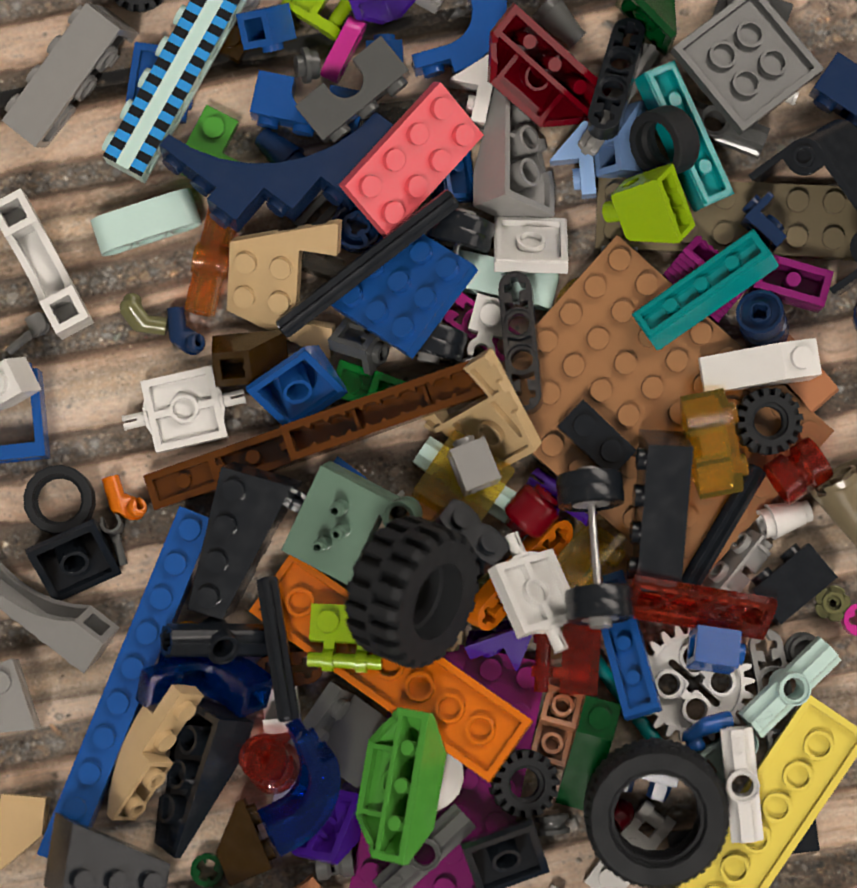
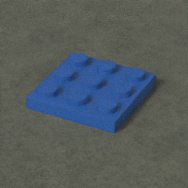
M423 234L331 306L342 315L413 359L478 272V269L471 262ZM382 235L379 237L376 243L383 238Z

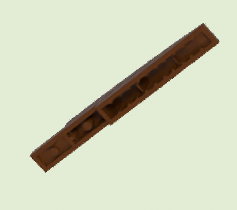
M468 360L279 426L280 428L143 475L153 508L155 511L216 491L221 467L231 462H237L268 472H275L486 395V393L465 371L464 367L470 361Z

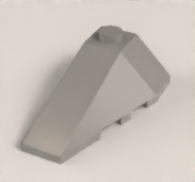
M494 88L483 131L484 136L481 139L473 172V207L493 216L554 217V178L552 171H546L542 152L547 150L545 138L539 139L536 124Z

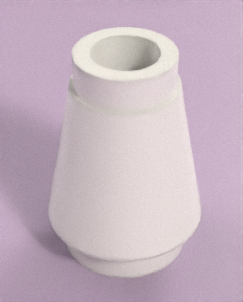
M807 500L802 502L764 504V509L756 511L757 515H760L756 519L759 532L765 536V539L771 537L776 540L813 521V511Z

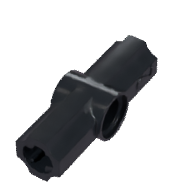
M209 617L201 623H167L166 626H162L160 634L161 652L164 657H209L213 663L221 665L231 662L235 657L268 656L263 624L227 623L225 619Z

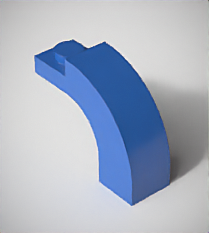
M468 0L472 19L466 32L450 44L412 54L411 61L415 77L424 75V78L437 77L444 74L445 68L449 67L454 76L488 55L490 31L507 11V0Z

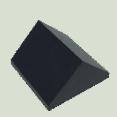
M91 519L25 549L26 555L50 597L62 601L122 574L106 535L100 527V522L95 519Z
M524 818L466 839L460 843L476 888H507L550 872L532 818Z

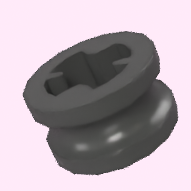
M568 814L535 817V821L540 824V829L537 831L538 836L570 833V828L565 825Z

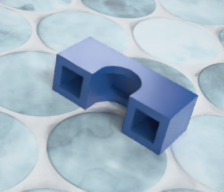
M259 70L250 108L252 120L257 121L258 126L277 130L279 125L293 128L292 132L300 136L313 137L315 133L295 107L297 104L294 101L295 77ZM330 85L329 88L334 95L341 98H348L359 92V90ZM360 116L348 125L351 131L345 137L355 132L361 126L362 119Z

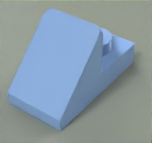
M583 121L550 159V166L579 164V168L572 169L574 191L581 190L582 199L596 198L593 156L589 154L584 155L578 147V141L586 131L588 121Z

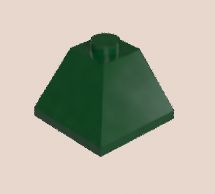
M616 0L615 6L627 18H634L643 23L645 37L666 56L670 52L677 35L675 0Z

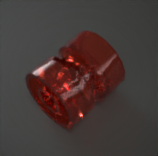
M805 437L790 447L788 456L779 454L763 465L769 482L788 505L805 496L808 486L817 488L834 475L823 452L809 437Z
M267 733L257 734L249 738L241 748L239 754L240 767L261 792L270 795L281 794L293 785L298 774L297 763L290 751L276 736Z

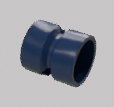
M755 290L746 294L739 301L736 308V319L742 337L749 348L787 341L789 324L783 304L778 296L770 291Z

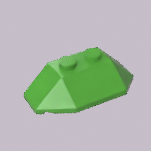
M398 707L392 713L393 716L384 722L368 740L356 817L363 836L370 847L369 852L372 858L408 865L434 829L447 753L433 713Z

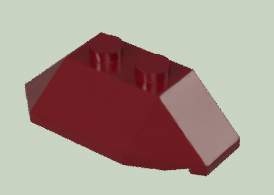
M512 3L490 31L487 82L539 127L567 126L588 121V111L598 78L519 6ZM607 88L603 91V94L607 97L611 90Z

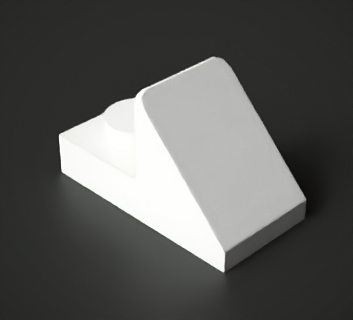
M489 54L451 77L449 82L450 88L476 93V96L469 94L465 112L471 117V120L479 130L484 131L493 86L487 82Z

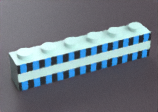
M190 0L187 6L181 5L173 20V24L176 26L170 37L164 36L155 52V55L158 56L152 69L147 67L138 81L137 86L141 89L134 101L129 99L120 113L122 122L116 132L111 131L103 143L102 150L105 151L103 158L107 164L144 184L146 183L161 156V142L168 134L173 135L236 23V14L242 12L248 0Z

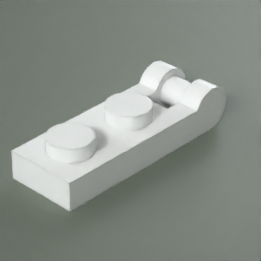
M646 799L634 813V819L631 824L620 834L634 846L645 850H656L673 829L676 821L668 815L663 817L654 810L655 805ZM645 821L655 828L649 838L638 830ZM600 859L583 880L591 888H627L630 882L621 880V877H616L613 872L606 869V865H603Z

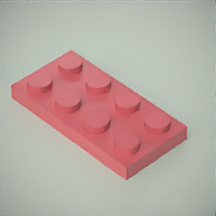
M433 82L342 180L339 187L382 237H385L417 210L484 134L441 82Z

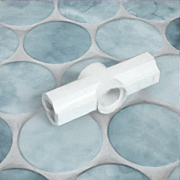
M753 726L721 728L720 739L724 786L729 804L731 843H752L764 840ZM739 775H746L752 780L750 789L745 793H737L731 788L733 779Z

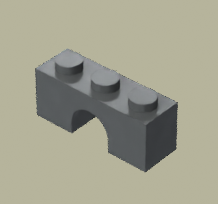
M382 36L378 37L352 59L354 65L363 75V84L357 94L348 98H341L334 95L322 83L295 105L298 112L324 144L330 140L334 143L340 141L351 131V128L348 126L359 116L362 120L368 118L380 107L377 101L387 93L393 97L408 84L405 78L410 75L409 69Z

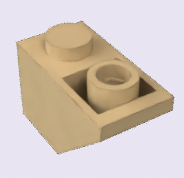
M17 793L1 794L0 870L7 868L44 837L48 827L50 796Z

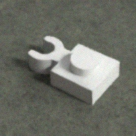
M477 293L468 331L476 332L478 335L468 345V357L472 358L474 349L479 345L485 346L487 349L492 348L495 352V346L492 342L493 337L503 340L499 299Z

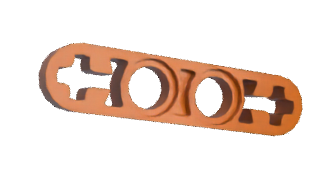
M559 517L541 538L536 539L528 535L522 542L525 550L541 552L553 548L558 558L572 540V524ZM510 555L505 562L511 559L512 555ZM490 577L478 593L475 594L473 613H469L467 618L471 625L485 631L494 629L507 615Z

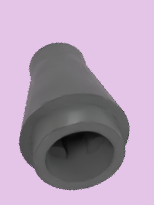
M546 0L532 15L538 21V25L566 43L570 48L586 33L579 26L563 0Z

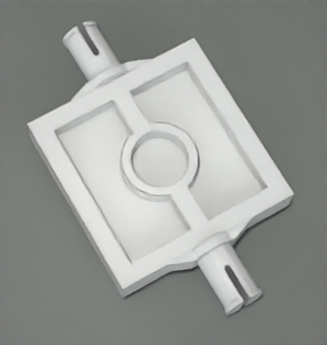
M212 365L140 381L144 397L143 411L125 416L122 415V422H124L125 431L146 426L152 434L155 451L159 454L229 438L225 424V407L246 404L247 401L244 396V388L222 393L219 387L215 386L214 370Z
M518 532L506 535L504 538L510 547L509 551L512 558L507 562L494 565L488 570V573L517 639L535 633L546 634L554 654L567 650L569 646L560 627L568 623L564 595L565 591L570 589V586L553 548L541 552L526 551Z

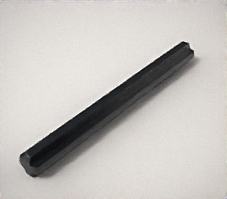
M444 190L278 318L276 325L282 334L286 337H291L457 209L459 203L449 190Z

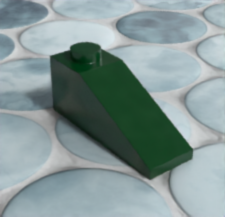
M584 695L555 803L583 810L585 791L587 790V784L591 779L592 773H595L596 767L609 754L621 711L620 704Z

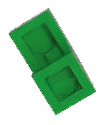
M341 359L338 361L335 369L348 391L340 399L347 402L406 382L379 371H375L372 376L365 374L363 367Z

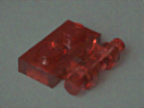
M569 623L564 624L563 636L569 648L562 652L561 667H550L551 644L547 635L533 634V643H536L535 666L531 665V677H534V692L548 693L549 678H560L559 693L597 696L601 629H591L590 626Z

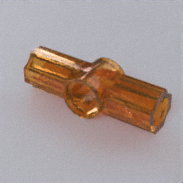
M208 206L201 240L197 241L192 257L191 273L193 274L184 310L195 315L216 318L224 280H228L230 241L235 237L236 231L229 226L224 229L215 223L209 215L211 212Z

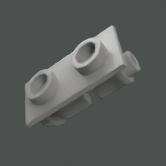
M748 528L745 532L739 534L737 537L739 538L738 541L731 544L730 550L708 573V577L702 585L716 592V595L727 604L731 599L736 600L750 581L742 573V570L746 567L756 574L771 555L769 550L773 545L764 539L765 536Z

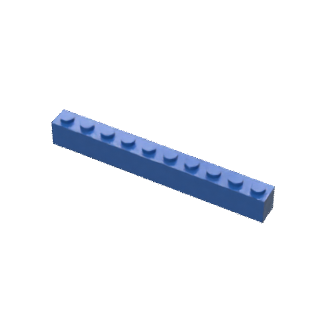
M181 506L178 508L37 851V854L48 859L55 812L90 827H93L111 784L123 742L134 719L143 706L163 657L160 640L162 626H166L167 623H177L195 579L209 517Z

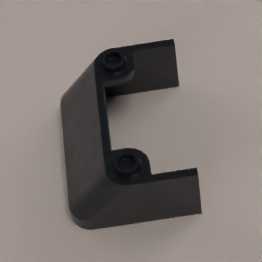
M833 120L795 140L749 174L752 181L763 183L786 165L791 171L802 176L811 175L825 166L857 211V128L847 120ZM857 233L850 242V252L856 262ZM857 269L829 288L833 295H841L857 284Z

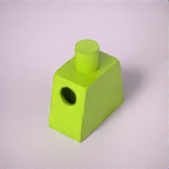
M673 163L627 178L612 192V201H606L602 207L604 220L607 223L620 222L624 235L629 241L680 243L696 226Z

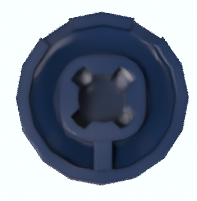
M340 205L332 217V220H342L341 248L349 253H364L381 236L356 205L351 211Z

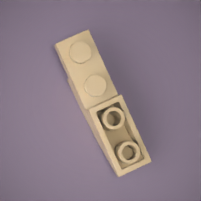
M172 684L158 705L143 704L123 742L112 776L107 816L111 820L135 821L145 811L146 804L155 790L164 783L166 774L174 764L165 753L175 744L177 735L185 723L193 717L197 705L204 697L196 686Z

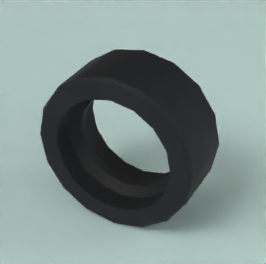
M663 105L646 111L636 117L630 129L629 142L631 153L637 165L644 172L673 163L678 175L692 168L698 159L700 150L698 131L693 120L684 110L678 107ZM657 123L664 126L673 140L674 157L672 162L663 156L656 144L655 128Z
M64 465L48 466L36 472L27 483L23 495L24 510L30 522L41 531L53 535H58L89 521L96 507L95 491L89 479L78 470ZM54 479L71 481L77 486L81 494L79 511L73 518L64 522L49 520L42 514L39 508L38 497L41 489L46 483Z

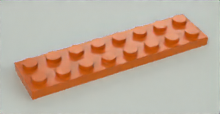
M289 555L274 575L279 581L287 638L307 654L308 652H322L323 643L309 641L311 603L345 605V600H348L349 593L345 588L318 569ZM258 597L249 612L262 621ZM337 643L336 653L355 654L357 644ZM443 657L433 661V664L414 669L403 667L383 658L382 670L368 669L367 673H355V669L335 668L333 671L390 713H393L398 707L433 713L446 753L489 783L494 779L497 772L533 723L526 715Z

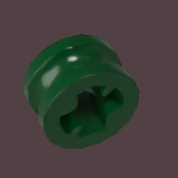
M203 853L197 856L190 867L192 879L202 887L216 885L224 875L220 860L214 853ZM208 859L216 863L213 869L217 872V876L214 879L209 876L208 880L200 877L202 870L198 865L202 860L206 864Z

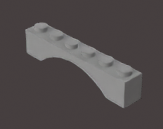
M0 561V609L12 620L18 622L35 635L39 641L66 659L69 664L85 673L102 656L120 627L91 605L72 604L56 600L34 590L19 580Z

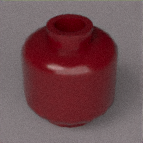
M539 483L534 487L532 485L522 486L505 506V513L510 518L506 525L514 533L518 532L521 539L527 534L532 538H541L560 516L559 510L556 507L557 499Z

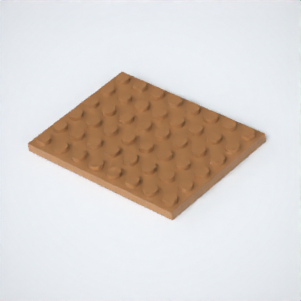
M616 235L536 324L543 404L538 411L528 415L542 443L532 455L556 477L562 473L577 470L580 467L597 466L557 428L558 424L581 400H585L636 450L638 447L639 429L683 432L694 447L683 574L747 465L754 464L762 468L766 472V476L713 564L712 570L717 562L730 550L731 544L738 541L739 538L737 537L739 534L745 532L760 516L757 515L756 511L764 509V504H770L834 430L814 412L811 413L802 401L783 384L704 395L698 358L742 350L743 348L714 321L706 317L662 349L656 350L632 316V313L673 284L619 235ZM519 352L512 359V365L517 370L528 369L532 364L533 357L527 352ZM504 360V361L501 363V365H502V367H503V369H504V371H505V373H506L505 360ZM513 378V382L520 380L522 384V395L518 396L523 405H529V399L535 397L536 394L530 393L527 379ZM762 388H778L783 393H789L793 396L791 399L800 405V408H798L799 414L803 413L804 420L800 421V426H803L802 433L797 435L799 439L795 444L789 446L788 450L778 454L760 455L759 453L748 451L749 448L739 443L740 438L735 436L733 431L736 429L735 423H732V417L736 415V411H734L736 405L741 403V399L745 395ZM764 407L756 413L754 425L760 434L772 436L780 429L781 418L773 408ZM636 452L619 469L623 475L624 504L616 508L597 511V514L628 542H630L631 520H635V506L632 503L633 486L637 480Z

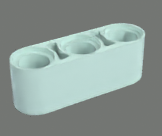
M190 188L172 191L107 212L90 221L101 256L119 254L187 232L202 224Z
M460 250L459 256L474 264L478 269V272L463 292L473 295L479 293L499 299V282L502 277L511 272H494V257ZM523 273L531 282L535 309L549 311L553 306L560 275L557 273ZM519 282L512 283V289L506 290V292H511L514 304L521 306L519 292L525 290V288H521Z

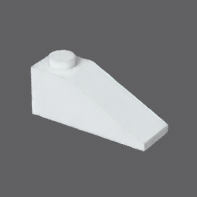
M816 338L774 343L698 358L704 395L810 381L822 375Z

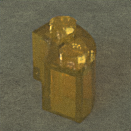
M723 388L680 396L681 426L684 434L694 447L691 477L700 500L743 492V476L748 475L749 470L745 454H740L734 426L739 421L735 402L728 403Z

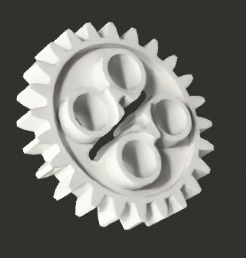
M694 623L688 624L686 634H683L678 625L673 626L674 637L672 638L664 631L661 632L660 638L663 643L661 645L653 641L648 643L654 652L652 655H648L663 709V711L653 713L656 719L652 727L657 728L664 723L667 725L664 736L670 737L677 730L680 742H684L682 741L683 732L698 721L692 720L686 713V705L690 700L699 699L704 704L705 711L702 717L729 711L733 716L734 724L739 725L740 721L735 713L745 707L741 703L742 699L754 697L752 693L745 690V685L754 683L755 679L744 677V672L749 670L752 664L739 665V668L729 675L726 674L729 678V687L722 693L716 692L711 686V678L715 674L714 672L686 668L683 654L688 648L689 632L695 628ZM671 659L675 660L689 676L700 675V686L719 701V705L717 707L713 706L698 690H691L689 692L686 689L689 685L688 680L669 665V661ZM666 673L673 675L677 680V689L670 695L662 693L658 686L660 677ZM715 734L707 735V738L710 741H714Z

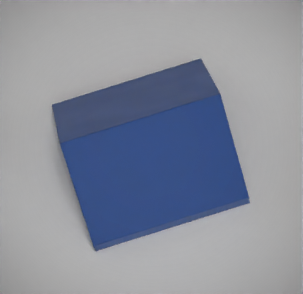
M319 345L304 346L246 386V391L281 425L319 413L348 393L344 383Z

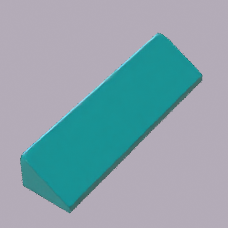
M675 60L638 76L635 79V84L648 111L663 105H673L685 111L693 120L698 131L700 141L698 159L692 168L678 174L679 181L692 210L696 212L735 194ZM657 123L656 130L672 162L674 157L673 140L664 126Z
M752 229L632 313V316L655 349L660 350L775 270L779 264L756 231Z

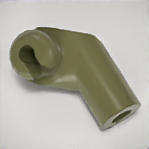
M129 293L123 297V301L120 303V313L132 330L142 333L166 335L168 327L167 317L148 315L142 306V298L135 293Z

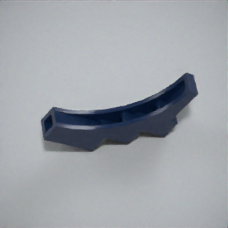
M375 112L355 132L335 145L303 158L278 163H244L220 159L195 150L170 134L161 142L160 149L163 158L162 163L175 175L184 174L191 180L190 183L195 190L203 196L207 197L209 195L207 201L209 211L211 212L209 215L212 220L220 227L226 229L229 226L238 233L265 201H267V207L275 215L281 218L285 215L295 222L321 190H323L322 194L330 203L337 207L343 205L351 211L355 204L339 187V184L389 131L393 124Z

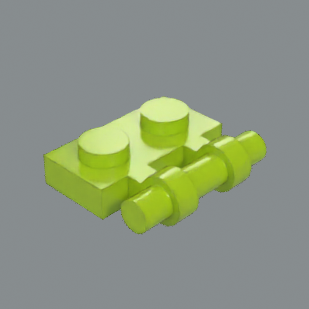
M311 603L309 641L323 643L322 652H308V667H321L322 671L332 672L335 668L355 669V673H367L368 669L382 670L383 658L377 655H369V652L363 650L361 646L357 645L355 654L336 653L337 643L357 644L347 627L346 618L348 615L345 612V605Z

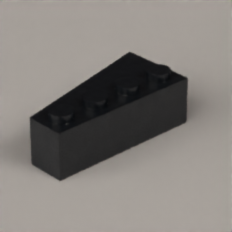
M639 429L635 458L637 480L633 486L632 503L635 506V520H631L629 531L630 543H633V557L628 556L626 567L627 579H632L636 591L681 593L694 447L686 435L680 431Z

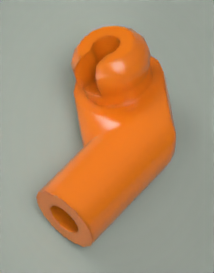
M119 475L102 479L108 505L113 513L128 520H139L147 512L146 501L143 498H136L124 493Z

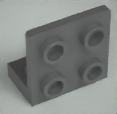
M330 681L288 743L301 752L313 755L351 785L360 788L368 740L389 718L348 688Z

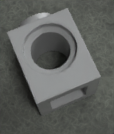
M469 435L452 443L454 448L449 450L447 457L463 497L499 483L501 475L485 436L475 440L473 435Z

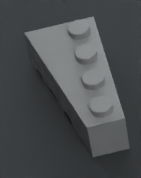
M87 2L84 6L79 5L68 19L70 25L64 34L56 36L47 48L49 55L41 65L37 64L27 75L26 82L28 84L21 94H15L8 101L5 107L7 113L1 121L34 147L46 148L76 112V107L72 105L75 100L82 101L90 95L97 86V78L95 76L98 72H103L108 67L112 68L120 58L117 54L120 45L125 39L132 43L139 35L136 30L108 8Z

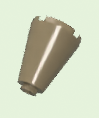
M854 458L824 473L822 477L825 482L817 487L814 481L808 489L817 503L857 547V458Z

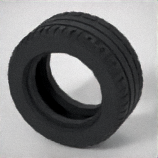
M649 738L622 745L623 747H618L613 753L608 754L606 759L601 761V764L596 767L595 773H592L591 779L587 784L583 811L586 832L591 847L601 863L606 865V869L613 872L616 877H621V880L628 881L634 886L637 884L643 888H672L674 885L677 887L681 883H688L690 879H695L699 874L704 873L705 869L709 868L712 862L718 858L717 855L721 853L722 846L726 842L725 836H728L730 823L729 804L719 777L704 757L680 742L676 741L675 743L673 740H664L663 738H658V740ZM647 775H666L680 780L694 793L697 802V816L691 831L680 843L665 850H645L632 845L619 833L614 823V809L620 794L632 782Z

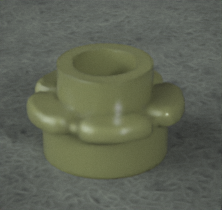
M837 585L824 588L815 596L816 613L823 619L828 618L831 622L843 619L845 611L851 606L850 597L846 596L845 590ZM830 600H835L836 605L834 607L829 605Z

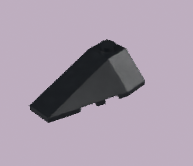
M204 698L201 699L196 707L195 714L185 723L177 735L175 744L170 748L169 758L174 764L167 773L166 792L159 797L154 843L174 858L182 857L243 758L254 722L235 709Z

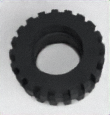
M413 515L404 516L386 523V527L379 528L373 534L374 539L371 542H367L361 550L363 554L359 561H355L352 571H354L352 580L348 581L346 591L349 595L348 600H345V612L348 615L346 618L347 627L358 646H361L365 651L403 667L414 669L433 664V661L441 659L446 655V650L456 644L458 641L457 636L461 631L464 632L468 624L467 618L469 613H473L474 597L475 593H478L479 590L477 575L480 574L479 564L476 561L477 554L464 534Z

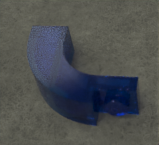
M160 651L158 664L141 670L135 700L143 707H148L160 702L172 684L196 686L204 696L222 703L236 716L242 718L267 707L272 689L271 675L263 668L244 657H235L231 662L220 665L213 663L209 657H164Z
M299 717L285 724L299 756L300 771L298 778L287 794L257 810L266 833L280 857L302 846L319 832L331 816L340 792L341 776L337 757L325 741H320L314 728L306 729Z

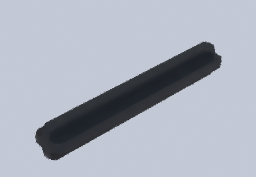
M754 464L747 465L682 575L681 591L685 594L694 596L698 592L764 480L766 472L762 468Z
M266 576L257 580V589L278 721L280 723H289L299 719V708L279 581L276 576Z

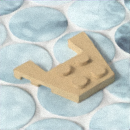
M335 219L323 224H306L289 230H272L234 237L230 241L227 311L268 331L279 330L276 325L277 319L300 302L303 251L337 256L341 249L342 220ZM311 320L291 337H286V339L301 347L319 345L326 357L330 359L334 351L330 350L328 339L335 331L336 323Z
M492 348L472 358L464 367L465 371L486 395L452 414H448L444 410L422 418L426 421L425 428L433 434L441 432L454 442L469 435H473L475 440L485 436L498 471L532 454L542 443Z

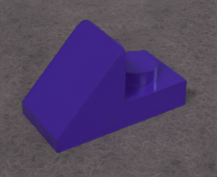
M506 617L492 630L485 631L480 628L470 630L464 648L470 660L480 656L484 658L492 657L504 648L515 671H518L532 635L517 639L509 618Z

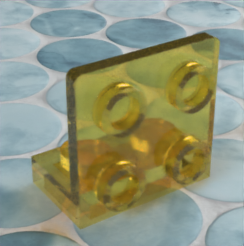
M454 430L415 486L412 497L436 513L453 498L461 500L476 512L482 522L514 474L515 469L492 454L501 475L499 483L463 497L447 455L449 450L454 448L452 443L466 436L458 430Z

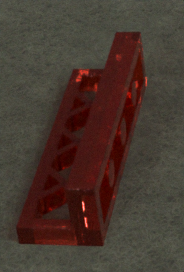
M640 575L634 576L632 584H626L631 586L633 593L634 617L632 619L687 628L705 625L742 631V637L760 640L765 639L778 607L776 598ZM641 589L653 590L657 592L641 591Z

